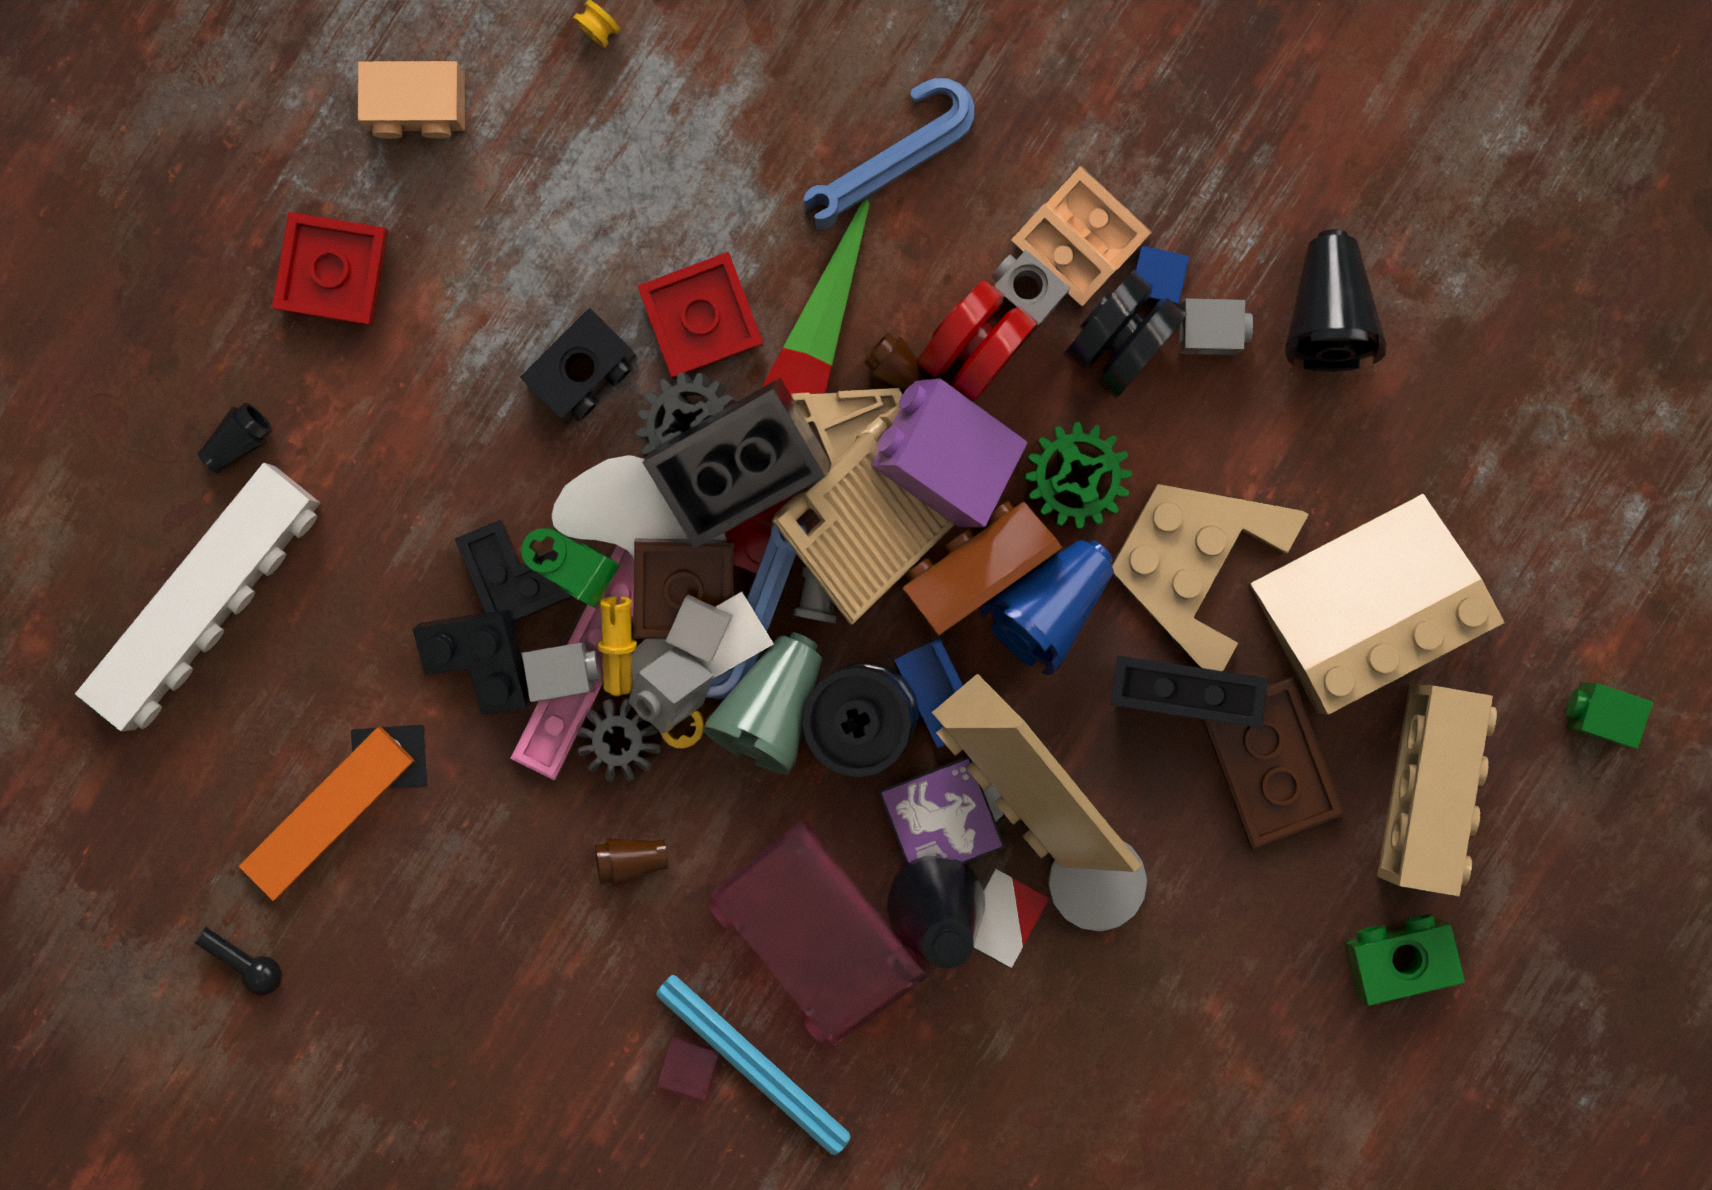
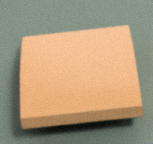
M1080 166L1051 199L1040 207L1011 241L1023 252L1027 250L1070 287L1068 294L1077 303L1084 306L1152 232Z

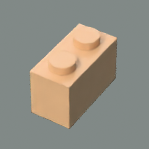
M457 61L358 62V121L367 131H372L374 137L384 139L401 138L402 131H421L423 137L434 139L451 137V131H465V73Z

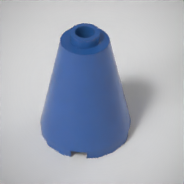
M1078 540L981 605L980 613L983 619L989 613L996 622L990 628L991 632L1013 655L1029 667L1036 661L1047 666L1041 673L1052 675L1062 665L1113 576L1114 570L1110 564L1113 558L1100 543L1093 540L1089 543Z

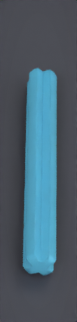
M671 975L658 988L656 995L666 1006L831 1155H837L843 1150L850 1140L849 1132L677 976Z

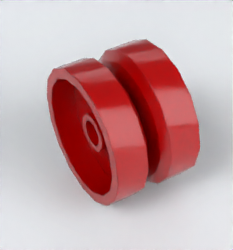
M984 278L963 301L960 300L939 324L932 334V340L921 353L916 364L934 379L944 377L961 360L965 364L952 380L951 387L974 403L1026 341L1038 322L1022 308L1017 307L1009 310L995 327L990 324V321L1003 304L1004 294Z

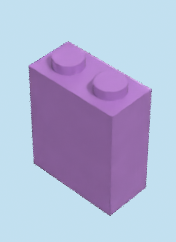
M942 379L915 381L901 396L899 401L901 409L892 426L880 437L877 444L878 453L871 466L958 527H985L1028 442Z

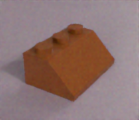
M1009 501L1005 502L992 512L988 520L990 526L979 534L973 536L969 529L945 545L950 554L933 565L931 560L927 558L904 574L910 583L905 585L902 590L935 636L945 632L1063 548L1025 502H1022L1015 508H1013Z

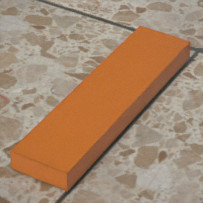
M377 727L238 867L272 901L277 900L415 760L382 727Z

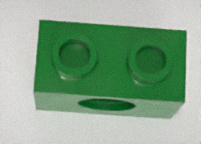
M1423 914L1405 919V927L1386 931L1385 925H1378L1356 931L1357 938L1344 941L1358 999L1370 1006L1465 983L1451 924L1440 919L1434 920L1433 914ZM1402 945H1410L1413 951L1411 963L1403 969H1395L1392 961L1395 950Z

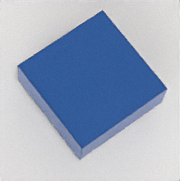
M1146 246L1140 247L1135 271L1153 285L1152 295L1148 300L1159 302L1169 298L1176 305L1179 304L1189 256Z

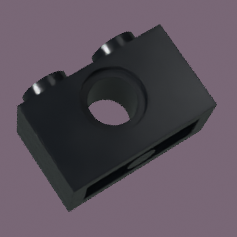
M589 308L520 378L564 422L568 424L573 418L579 422L598 405L599 400L595 396L608 383L615 387L628 376L634 368L630 361L636 355ZM579 358H589L594 362L593 375L584 382H575L570 377V367Z

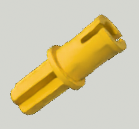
M610 596L600 600L602 639L598 642L597 649L603 653L604 690L612 696L629 694L633 689L632 652L637 649V642L632 639L631 632L632 600L623 596L619 605H617V596Z

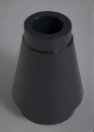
M243 403L239 408L231 407L204 444V447L198 451V456L210 470L220 473L224 468L229 467L267 443L266 437L272 432V427L263 414L248 403Z

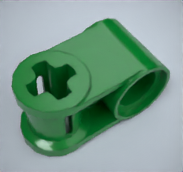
M551 528L536 529L530 532L524 539L521 547L522 558L530 569L556 583L563 591L594 608L599 604L621 566L584 543L580 544ZM551 537L555 540L552 549L558 553L557 559H546L543 563H540L536 560L539 552L533 548L536 541L546 542Z

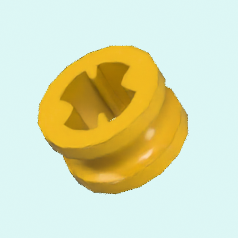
M587 0L584 4L586 7L583 14L576 13L572 19L594 42L606 48L609 44L608 36L612 33L618 34L621 28L600 6L592 0Z
M698 710L690 714L695 722L690 724V726H696L694 735L690 737L684 734L679 739H676L668 730L664 734L661 733L662 738L668 745L675 748H687L695 745L701 739L705 730V721Z

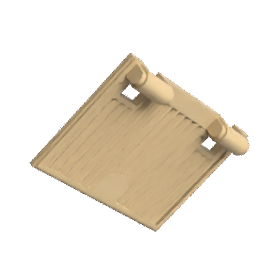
M898 406L891 408L887 413L880 414L856 436L854 444L830 466L826 477L797 492L774 513V518L772 519V522L849 624L852 625L955 525L871 466L878 453V441L882 434L892 426L900 411ZM808 509H813L821 521L806 534L796 520Z

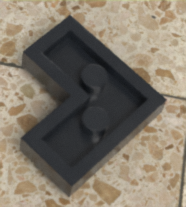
M502 520L495 521L455 538L485 613L509 609L512 622H515L573 597L560 589L556 583L530 569L525 563H520ZM553 550L539 556L536 560L540 563H543L546 559L556 560L558 553Z
M509 609L421 622L412 629L425 675L463 669L470 670L481 714L525 709L532 703L529 698L525 669Z

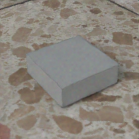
M687 595L665 642L711 663L733 615L691 595Z

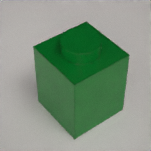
M1582 682L1580 689H1575L1572 692L1566 706V716L1570 717L1567 729L1620 747L1638 749L1653 702L1599 683Z

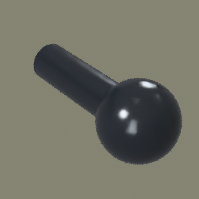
M207 927L203 929L194 943L240 973L244 987L252 994L268 995L275 991L281 983L282 971L274 959L267 956L253 958Z

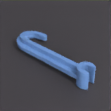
M934 78L913 88L910 97L914 102L922 101L936 94H945L951 98L953 106L947 113L829 185L811 187L803 198L804 211L809 212L818 205L827 206L825 210L820 211L814 216L816 229L825 230L832 227L836 223L839 214L959 142L969 132L974 121V103L970 93L960 83L949 78Z
M800 517L798 524L807 534L805 518ZM773 522L771 523L769 541L747 597V601L766 632L796 556L794 549ZM759 653L713 678L706 697L714 699L726 698L755 665Z

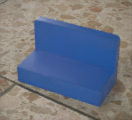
M940 638L894 660L901 675L905 677L917 696L919 712L937 748L945 745L936 734L943 725L932 714V711L963 686Z

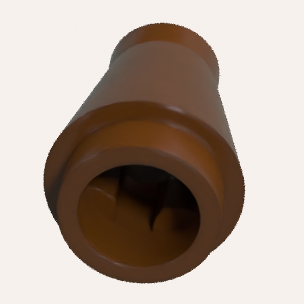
M887 333L874 346L863 361L871 369L869 372L871 376L893 388H900L902 393L910 385L914 384L915 381L934 379L916 364L918 359L901 337L896 340L890 333Z
M606 838L605 844L595 845L600 884L612 882L613 887L657 870L668 869V856L664 839L648 841Z

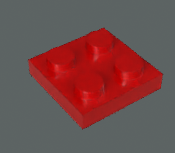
M288 212L272 308L280 312L373 327L389 231L385 227Z
M729 251L637 286L672 379H676L678 373L689 374L764 346Z

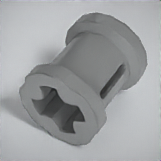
M802 567L801 575L805 577L800 607L794 608L793 616L836 624L837 616L833 614L834 602L809 569Z

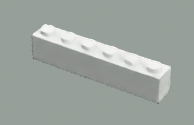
M263 463L75 694L120 731L136 730L138 727L141 729L146 728L161 711L162 706L158 702L169 689L175 691L188 679L193 671L189 664L201 650L204 653L209 651L219 641L224 633L220 626L232 612L234 614L240 613L250 603L255 595V591L251 588L263 574L266 576L271 575L281 565L286 557V553L282 550L294 535L297 538L302 537L312 527L317 519L314 511L320 505V502L276 466Z

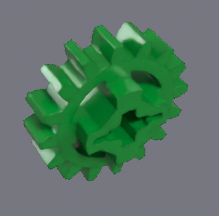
M1074 422L1071 434L1068 435L1059 425L1053 429L1054 442L1044 437L1037 441L1038 446L1043 451L1042 455H1028L1027 461L1036 466V471L1026 473L1024 481L1036 483L1037 487L1028 495L1029 500H1037L1039 498L1043 500L1045 504L1039 511L1041 516L1048 514L1052 510L1056 512V526L1061 527L1068 517L1073 518L1076 530L1083 528L1085 517H1090L1091 521L1097 526L1103 523L1101 510L1104 509L1112 515L1119 511L1116 503L1113 501L1114 497L1126 498L1129 495V491L1120 486V480L1132 477V471L1120 469L1119 465L1120 462L1128 457L1127 451L1114 453L1111 448L1114 446L1117 437L1112 435L1105 441L1099 439L1100 426L1095 425L1088 434H1084L1081 423ZM1075 444L1088 445L1096 449L1101 456L1092 458L1080 453ZM1056 451L1060 463L1055 476L1046 480L1045 471L1047 463ZM1070 464H1075L1078 470L1098 468L1084 480L1085 488L1081 489L1077 482L1071 484L1067 482L1063 485L1057 484L1063 481L1072 471ZM1110 472L1107 492L1099 500V494L1096 490L1100 476ZM1062 493L1073 497L1078 505L1081 506V509L1067 507L1058 502L1053 496Z

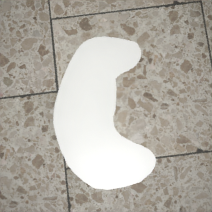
M632 455L607 459L580 474L564 486L554 503L552 511L553 526L565 536L617 544L626 549L633 556V559L635 538L688 539L642 463L644 459ZM723 533L712 540H726V537ZM645 639L639 644L632 654L633 685L640 670L675 646L665 642L666 639Z

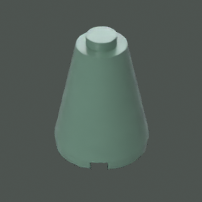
M792 632L790 637L779 636L774 641V644L768 648L709 716L704 726V733L737 756L743 753L756 759L753 764L780 775H789L791 769L795 766L804 732L802 719L806 700L815 688L822 662V657L816 652L818 645L806 636Z

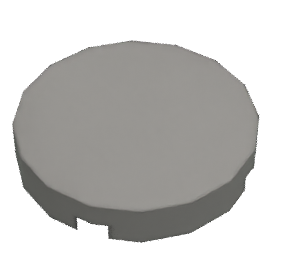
M1124 842L1142 864L1135 872L1061 867L1054 859L1049 871L1048 887L1052 902L1066 920L1081 929L1101 932L1120 927L1135 916L1145 899L1147 877L1143 861L1131 845Z

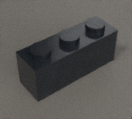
M1117 655L1110 705L1262 728L1269 678Z

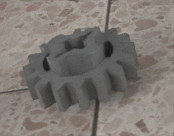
M683 372L678 373L677 385L675 386L671 382L662 379L660 386L663 393L660 396L649 392L646 394L647 400L652 404L650 411L638 410L637 415L647 421V427L636 431V436L649 440V443L641 450L643 455L648 456L652 449L690 429V426L693 427L738 402L737 398L730 394L723 396L727 387L717 380L710 384V378L702 373H697L694 381H692L689 375ZM694 395L703 396L709 401L706 403L700 401L693 405L686 397ZM691 418L695 419L689 426L688 421Z

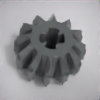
M629 699L623 701L620 715L617 714L613 700H605L603 702V709L606 719L596 710H589L586 716L597 727L595 729L579 727L577 732L581 737L592 738V744L584 745L578 749L579 755L586 756L593 752L597 755V758L589 764L588 770L594 773L604 763L608 764L605 779L610 782L615 780L619 766H621L627 781L635 779V769L632 761L641 769L648 771L652 764L642 752L659 753L661 750V745L646 742V736L655 735L660 731L653 725L643 728L641 723L644 719L638 714L634 718L631 717L633 707L628 703ZM616 726L625 728L624 736L632 739L630 748L628 746L621 748L622 754L614 752L615 744L607 741L609 732L611 734L618 732Z

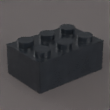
M781 377L652 449L642 462L694 549L826 477L831 466V462Z

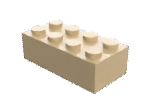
M1409 684L1377 877L1402 887L1460 896L1461 885L1466 886L1468 884L1472 870L1471 856L1467 855L1469 837L1475 836L1480 822V808L1475 806L1478 786L1484 785L1488 774V758L1483 756L1486 736H1492L1497 719L1496 708L1491 707L1493 696L1433 685Z

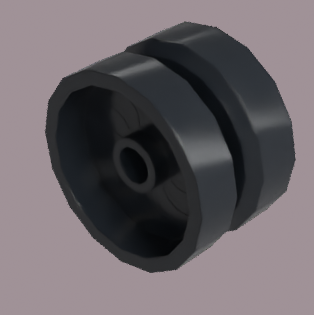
M1135 270L1126 277L1113 294L1109 291L1081 324L1080 328L1083 330L1063 354L1081 370L1091 368L1105 350L1110 352L1113 357L1098 374L1097 383L1116 399L1187 315L1169 298L1160 300L1144 319L1138 315V310L1152 295L1153 285Z
M866 661L846 665L820 681L806 700L802 725L806 743L820 763L837 774L858 778L880 773L905 754L917 735L920 712L917 696L905 677L889 666ZM857 710L859 715L864 712L867 713L870 718V722L867 725L863 726L858 723L856 719Z

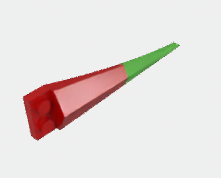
M868 198L862 201L762 387L781 377L790 394L826 393L869 209ZM794 495L724 533L726 540H734L733 568L756 576L771 535V523L774 513Z

